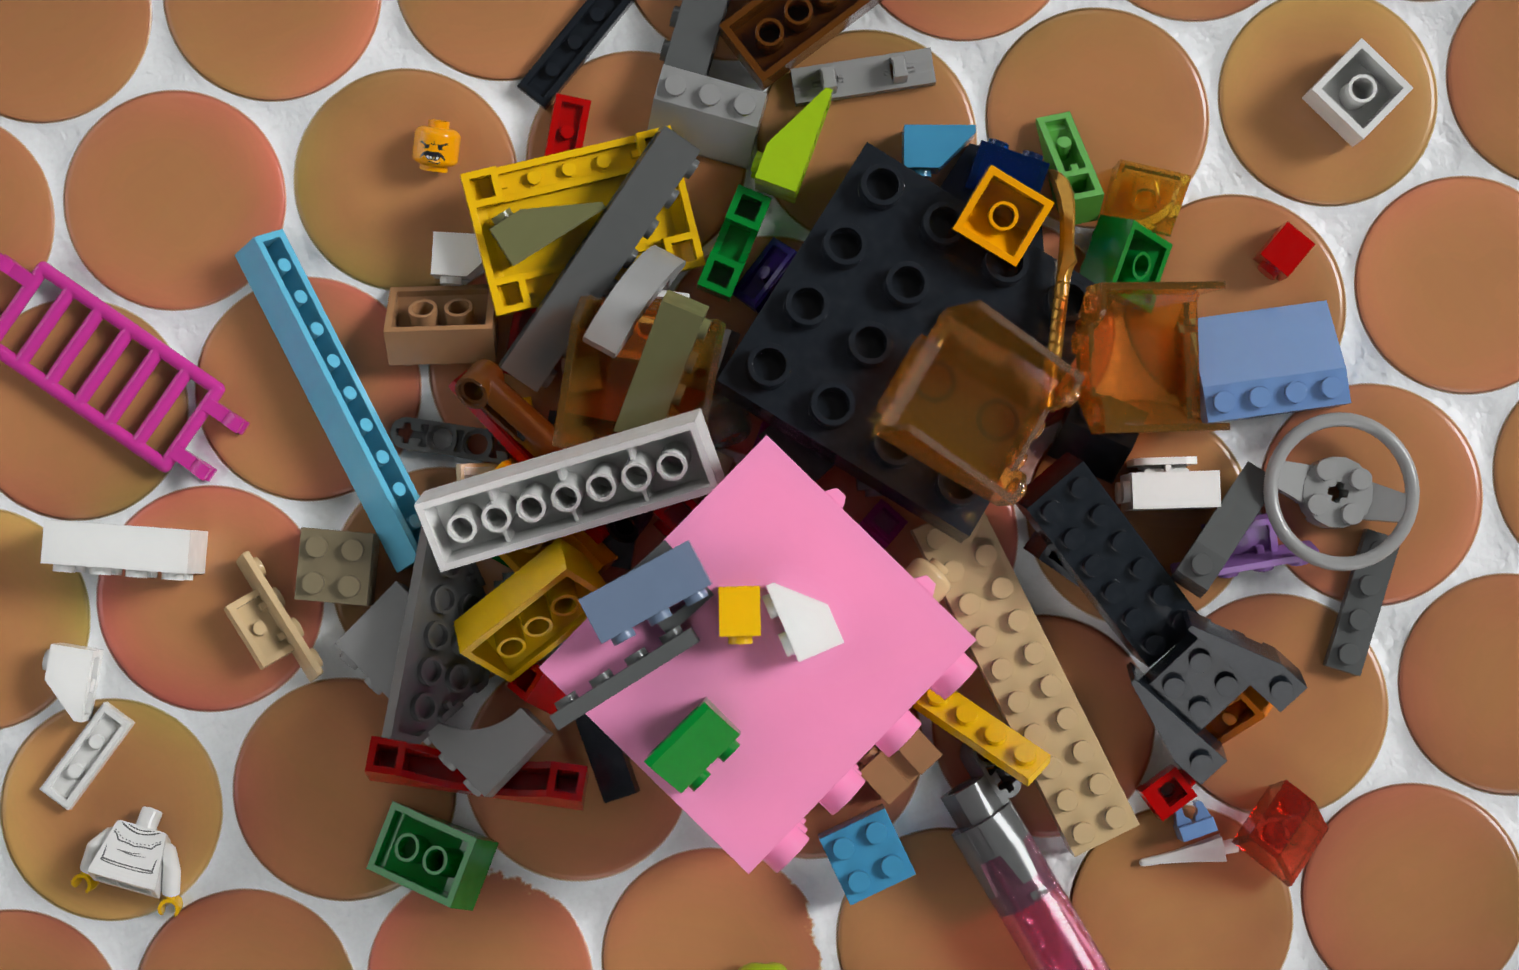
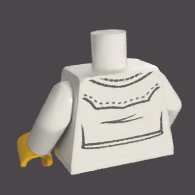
M143 806L136 824L118 820L113 827L104 829L87 843L80 864L82 872L72 878L71 885L74 888L79 886L82 878H84L88 884L85 890L86 894L95 889L99 882L158 899L162 892V895L165 897L158 905V913L163 915L166 910L165 903H171L175 906L176 911L174 915L176 917L183 907V900L179 896L181 867L176 847L171 844V840L166 833L157 830L163 813L154 808Z

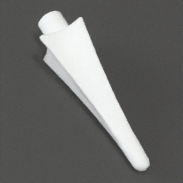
M1219 833L1176 850L1142 858L1139 860V864L1145 867L1185 862H1227L1226 854L1239 852L1237 838L1223 840Z

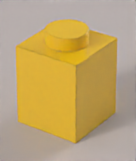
M760 586L718 587L719 637H728V644H753V636H761Z

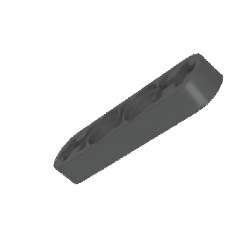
M402 417L393 423L390 430L393 443L403 449L498 464L509 459V453L496 451L497 458L490 457L495 445L494 436L488 429ZM407 423H411L412 430L424 432V425H429L430 427L426 433L427 447L420 446L423 439L410 438L408 443H404V437L398 435L399 428L404 429ZM441 428L448 429L452 434V443L445 449L437 448L433 442L434 433ZM482 434L488 441L487 449L482 454H473L469 450L468 441L473 435Z

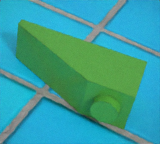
M1070 111L1036 118L1035 123L1046 171L1054 169L1062 173L1069 180L1074 192L1075 225L1098 220L1104 191ZM1048 177L1052 197L1058 210L1057 199L1052 187V183Z

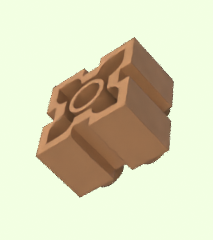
M918 729L892 756L887 757L874 745L859 760L857 765L859 766L858 770L862 772V777L890 805L920 774L922 775L942 756V753Z

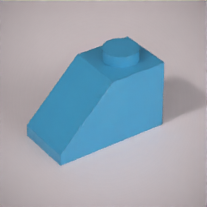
M904 125L902 130V164L924 178L930 179L931 174H937L973 139L976 133V125Z

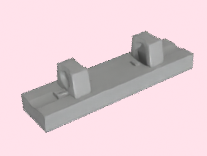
M931 47L790 69L796 107L808 105L826 87L833 90L831 101L936 84ZM889 64L893 65V80L891 78Z

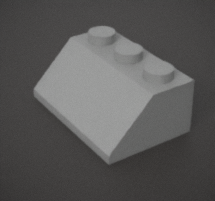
M663 64L653 98L648 130L671 125L672 131L701 151L698 156L748 169L767 104V93Z

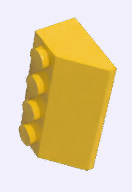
M558 538L453 622L460 654L511 683L565 641L587 619L578 599L606 585V582L584 553Z

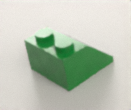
M1100 214L1079 274L1113 294L1112 299L1149 311L1173 244L1135 220Z
M706 697L648 754L644 762L680 793L688 786L695 791L711 775L706 769L717 758L724 762L738 749L740 744L736 739L740 736L741 731Z

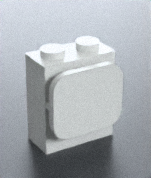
M1197 457L1130 459L1127 460V468H1137L1140 471L1120 476V482L1115 483L1116 504H1121V511L1221 507L1220 470L1189 471L1185 467L1197 464Z

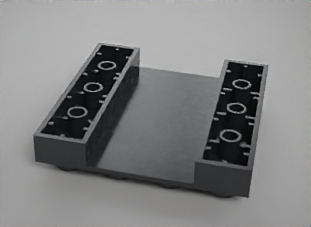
M867 142L719 375L713 390L959 543H962L970 537L1044 412L1041 411V401L1047 364L1049 333L1051 331L1050 325L1058 260L1030 243L1015 267L953 230L966 203ZM1074 270L1070 280L1058 387L1113 295Z

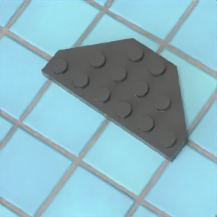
M422 524L382 732L383 738L411 744H421L430 736L428 732L438 723H445L464 706L463 702L473 693L482 691L488 685L490 676L488 669L460 654L453 623L486 596L483 589L486 583L476 562L440 572Z

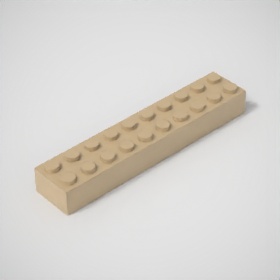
M985 512L970 537L962 543H959L929 523L911 530L910 532L923 559L929 562L933 557L949 570L946 578L950 582L951 589L943 599L951 615L976 639L968 649L978 665L977 667L1005 724L1051 755L1050 763L1037 776L1034 782L1068 851L1076 857L1139 826L1140 824Z

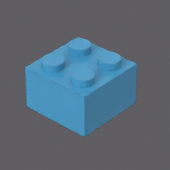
M883 803L818 834L819 840L850 906L916 875Z

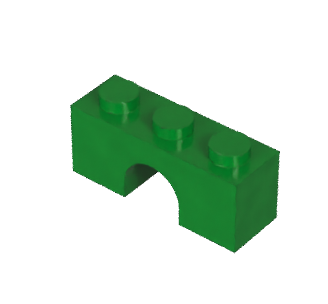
M738 184L719 235L698 280L697 289L730 302L770 206L771 197Z

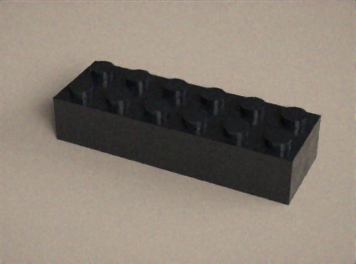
M1066 452L1011 498L1131 655L1148 668L1190 632L1187 628L1183 612L1186 609L1195 613L1197 611L1083 460Z

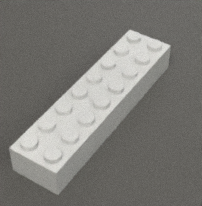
M701 408L426 490L416 501L414 507L439 570L444 572L707 495L725 476Z

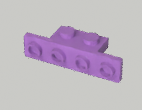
M1267 513L1255 517L1218 574V577L1232 578L1243 571L1267 572L1278 565L1302 566L1308 564V562L1296 556L1284 544L1278 545L1277 535L1269 522ZM1201 524V529H1203L1206 524ZM1310 540L1302 541L1308 547L1319 552L1318 548ZM1180 562L1170 564L1172 574Z

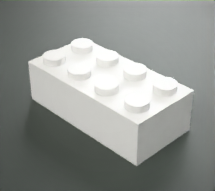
M44 519L40 563L53 564L52 571L86 573V567H89V574L122 575V569H125V577L157 578L158 572H162L161 579L193 580L194 574H205L208 531Z

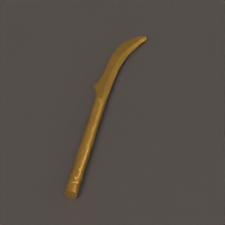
M1049 169L1047 170V175L1052 183L1059 210L1060 241L1041 411L1055 412L1070 280L1077 263L1074 243V192L1069 180L1062 173Z

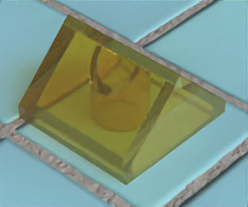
M1120 159L1112 168L1102 215L1132 219L1154 233L1171 236L1191 181V175Z

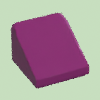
M881 498L859 525L885 549L908 521Z

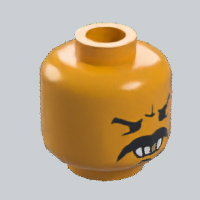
M429 119L428 125L418 126L415 129L412 158L417 163H420V169L447 173L448 167H453L458 163L461 136L456 130L449 129V121Z

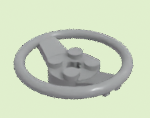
M1335 412L1312 417L1294 427L1283 437L1269 459L1264 477L1263 496L1266 513L1274 532L1292 553L1302 560L1323 569L1353 571L1382 561L1402 544L1417 516L1420 487L1415 464L1404 444L1393 432L1371 418L1353 413ZM1330 427L1359 429L1380 440L1393 454L1403 476L1405 493L1372 482L1371 473L1367 469L1362 468L1359 463L1347 457H1328L1313 462L1311 465L1285 460L1291 450L1302 439L1316 431ZM1336 486L1339 490V498H1336L1333 502L1331 500L1333 495H1328V488ZM1278 492L1298 503L1301 512L1306 516L1305 519L1319 528H1344L1358 524L1362 520L1397 523V525L1381 544L1368 552L1346 557L1326 555L1305 545L1291 531L1283 517Z

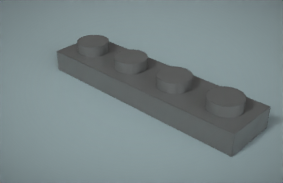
M1363 529L1356 555L1377 547L1389 535L1370 529ZM1399 547L1382 561L1350 572L1324 658V666L1361 676Z
M680 625L676 626L659 637L663 645L648 653L646 648L643 647L624 659L628 667L614 675L608 669L589 681L593 689L579 697L576 691H573L555 702L554 705L558 711L549 717L557 730H560L697 644L700 639L693 628L690 627L683 631Z

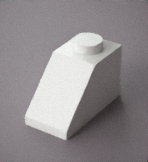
M433 231L431 275L436 279H440L441 285L461 286L462 280L472 281L484 270L475 234Z
M53 643L50 645V649L46 650L43 657L42 668L46 671L44 680L73 721H90L93 715L104 649L68 643Z

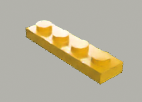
M928 689L913 705V709L1027 787L1050 763L1051 755L957 691L944 700L940 695Z

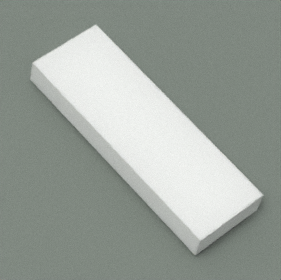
M103 702L39 790L66 810H71L136 722L109 702Z

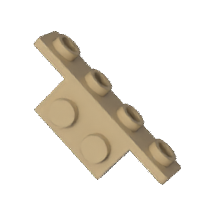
M249 551L242 553L236 563L253 591L227 605L223 610L261 670L292 653L310 682L316 680L323 674L321 668L323 662L320 655L314 648L309 649L302 637L304 636V631L296 618H290L283 607L285 606V600L276 587L271 588L265 578L266 570L258 557L253 558Z

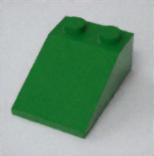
M392 801L366 869L449 908L473 911L499 842L446 820Z

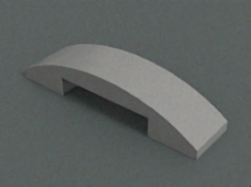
M657 245L648 248L629 267L610 292L589 325L582 341L615 358L633 335L636 323L661 290L671 285L684 268L686 261Z

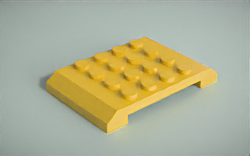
M659 128L539 158L460 174L496 317L537 308L602 211L513 267L489 232V229L495 226L491 219L508 208L514 214L520 209L603 202L606 207ZM683 177L675 188L680 193L669 209L663 207L655 219L659 221V224L648 239L642 237L635 247L639 251L636 259L653 245H657L686 261L681 272L703 267L706 264ZM622 266L615 279L619 281L628 269Z

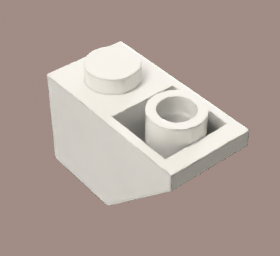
M774 582L766 585L769 594L762 596L770 618L773 619L779 616L785 632L778 634L787 657L795 654L798 662H801L844 643L828 604Z

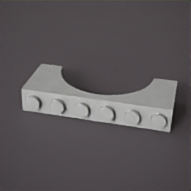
M397 581L335 643L343 651L340 654L341 659L352 669L356 670L359 668L367 676L364 682L376 694L380 695L383 692L388 698L409 594V588ZM520 708L506 720L482 729L464 730L440 722L428 732L430 736L423 742L428 746L433 743L441 752L438 757L443 764L452 771L458 769L466 777L463 783L474 795L479 797L482 794L484 797H493L549 740L553 733L529 709Z

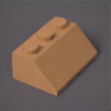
M488 284L390 287L383 330L389 365H446L453 363H475L479 359L497 362L499 342L498 317L495 315Z

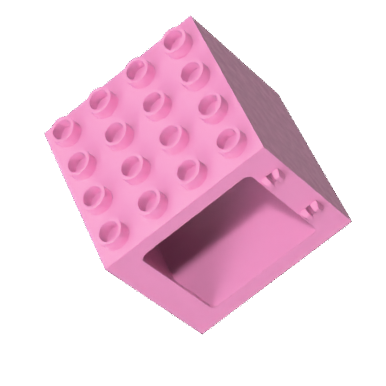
M767 435L664 539L672 548L690 540L713 583L708 588L714 595L680 625L683 631L692 627L700 641L585 713L748 874L762 860L776 873L782 870L809 841L810 838L805 834L808 828L804 825L806 822L804 817L818 802L830 814L834 815L851 800L866 781L861 776L862 772L858 770L859 766L856 763L874 745L887 757L892 756L912 737L922 724L909 711L922 695L930 689L944 700L947 699L971 676L978 666L964 653L976 639L932 597L936 584L927 575L913 578L842 509L846 496L838 488L824 491ZM774 582L828 604L844 643L801 662H798L795 654L787 657L778 634L785 632L779 616L773 619L770 618L762 596L769 594L766 585ZM760 586L761 636H753V644H728V637H719L718 587ZM684 600L669 607L672 614H675L685 605ZM587 618L539 669L566 695L576 691L580 697L593 689L589 681L608 669L615 675L628 667L624 659L643 647L650 653L663 645L659 637L664 635L665 632L658 624L650 626L648 620H645L633 627L636 633L635 636L616 646L613 645L611 639L601 644ZM707 697L741 731L740 736L736 739L740 746L724 762L717 758L706 768L711 775L699 788L693 791L688 786L680 793L644 761L648 754Z

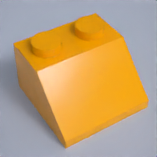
M990 165L961 212L953 230L1016 267L1053 207L1054 202L995 166Z

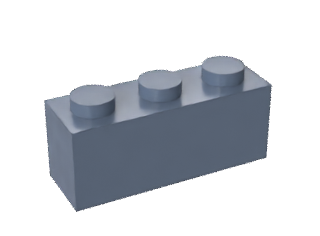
M688 540L578 599L601 644L611 639L613 645L616 646L635 636L636 633L633 627L639 623L648 620L650 626H653L672 616L673 614L669 607L684 600L688 607L709 596L706 587L713 583L693 545Z

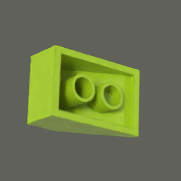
M826 87L767 143L764 153L757 151L750 170L752 172L751 178L755 179V190L795 204L831 105L832 89Z

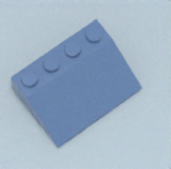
M1327 300L1185 320L1200 425L1338 407L1351 403L1346 365Z

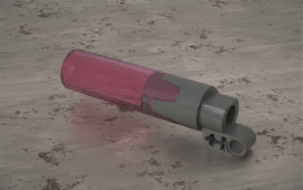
M963 743L960 748V759L971 778L957 785L941 797L942 802L958 827L951 836L1031 970H1111L1009 799L1019 793L1021 782L985 758L982 761L975 750Z

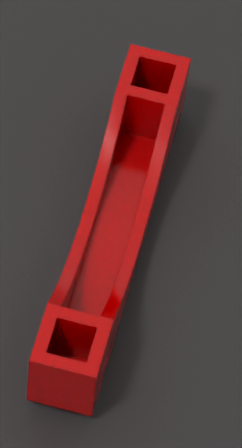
M371 736L364 770L370 781L474 795L463 783L466 777L458 769L455 771L450 770L439 759L438 756L441 752L438 749ZM527 761L490 798L583 811L589 778L588 766L555 761Z

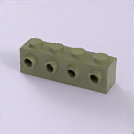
M670 290L666 292L659 306L613 431L619 433L672 417L668 415L672 404L679 406L686 389V385L681 384L684 372L692 373L699 353L693 351L697 339L704 341L710 327L711 320L705 318L710 306Z

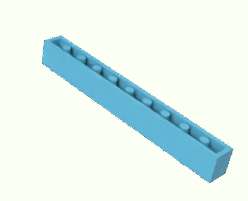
M283 229L253 237L235 254V257L396 572L398 573L414 566L421 530V522L414 507L420 496Z

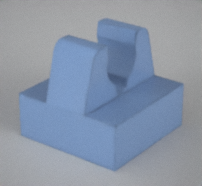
M1199 800L1192 801L1195 807L1192 819L1184 815L1182 808L1174 813L1173 827L1177 839L1182 842L1218 831L1214 817L1210 815L1204 804Z

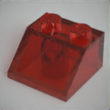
M1286 779L1268 786L1232 842L1290 887L1328 831V827L1315 801Z

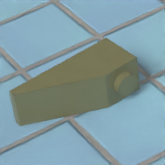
M603 202L520 209L514 214L508 208L491 219L495 226L490 228L489 232L513 267L606 207Z

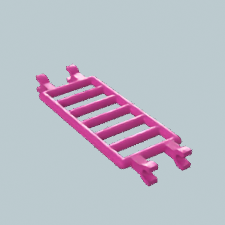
M0 253V271L22 285L0 316V342L44 279H47L62 290L18 354H15L0 343V361L159 471L167 473L178 462L202 481L210 482L217 469L186 449L190 441L209 415L220 421L234 433H239L240 435L245 432L250 424L218 402L225 392V386L45 261L39 262L33 271L30 272L8 255ZM76 299L91 311L48 373L44 374L29 362L69 305ZM105 319L118 328L120 332L75 395L60 385L59 381L101 321ZM133 339L148 349L149 352L106 414L103 415L90 406L88 402ZM162 359L177 369L178 373L139 429L132 435L116 423ZM193 380L208 392L164 455H161L148 446L146 442L188 382Z

